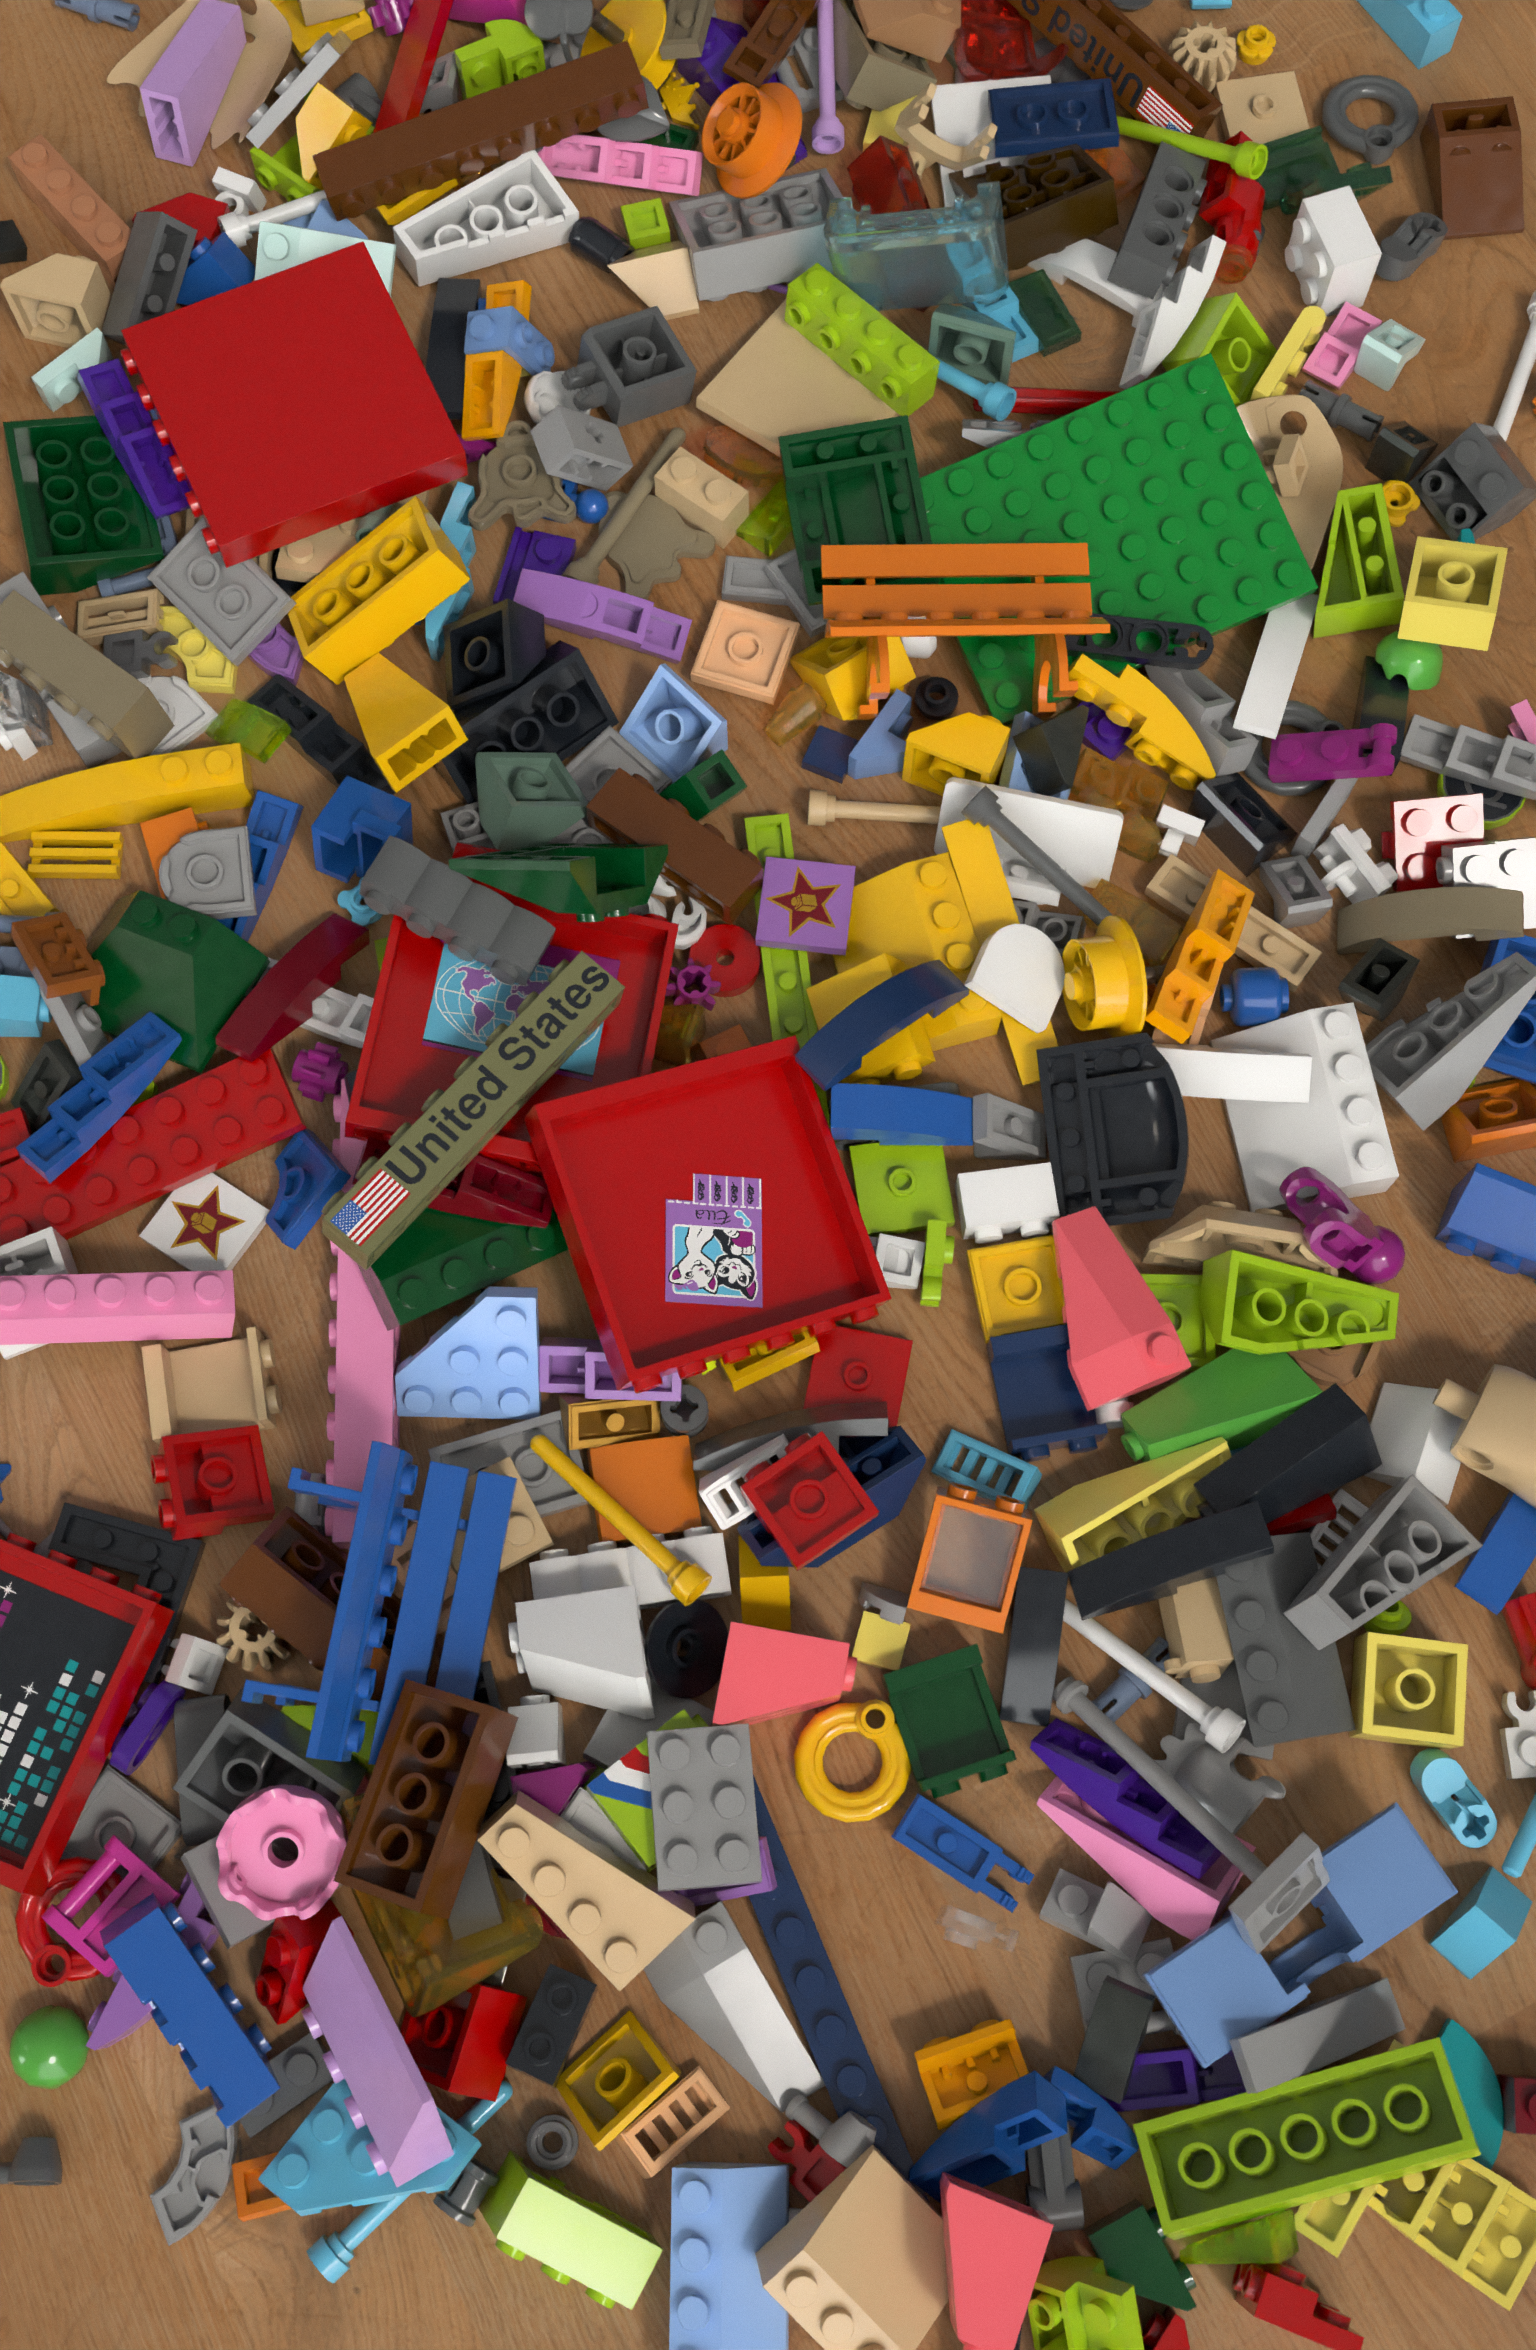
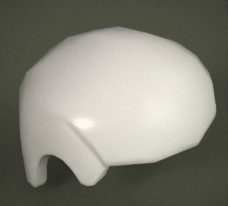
M542 371L534 375L528 382L524 393V404L530 417L536 424L544 419L545 415L557 405L589 415L591 408L588 411H579L573 402L574 395L585 387L567 391L561 382L565 371L553 373Z

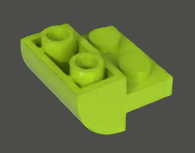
M499 19L486 22L487 37L454 50L462 99L471 98L546 70L543 44L540 38L535 36L527 25L518 21Z
M1071 2256L1041 2264L1028 2304L1035 2350H1144L1134 2285L1106 2276L1103 2259L1088 2256Z

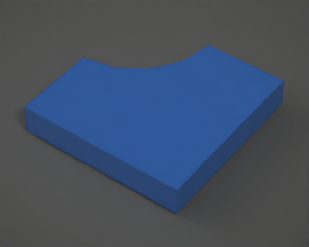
M307 1128L296 1133L275 1160L279 1171V1189L274 1205L265 1218V1222L281 1242L294 1250L321 1217V1211L325 1204L335 1193L344 1187L351 1177V1174L318 1136Z

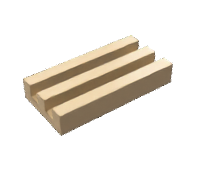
M156 588L78 601L76 635L91 646L104 644V635L143 629L152 636L159 631H163V626L159 623V619H163L164 611L160 608V604H164V595ZM148 606V608H147V609H144V610H138V611H132V612H126V613L123 611V610H127V609H133V608H139V607ZM108 613L107 616L88 619L90 615Z

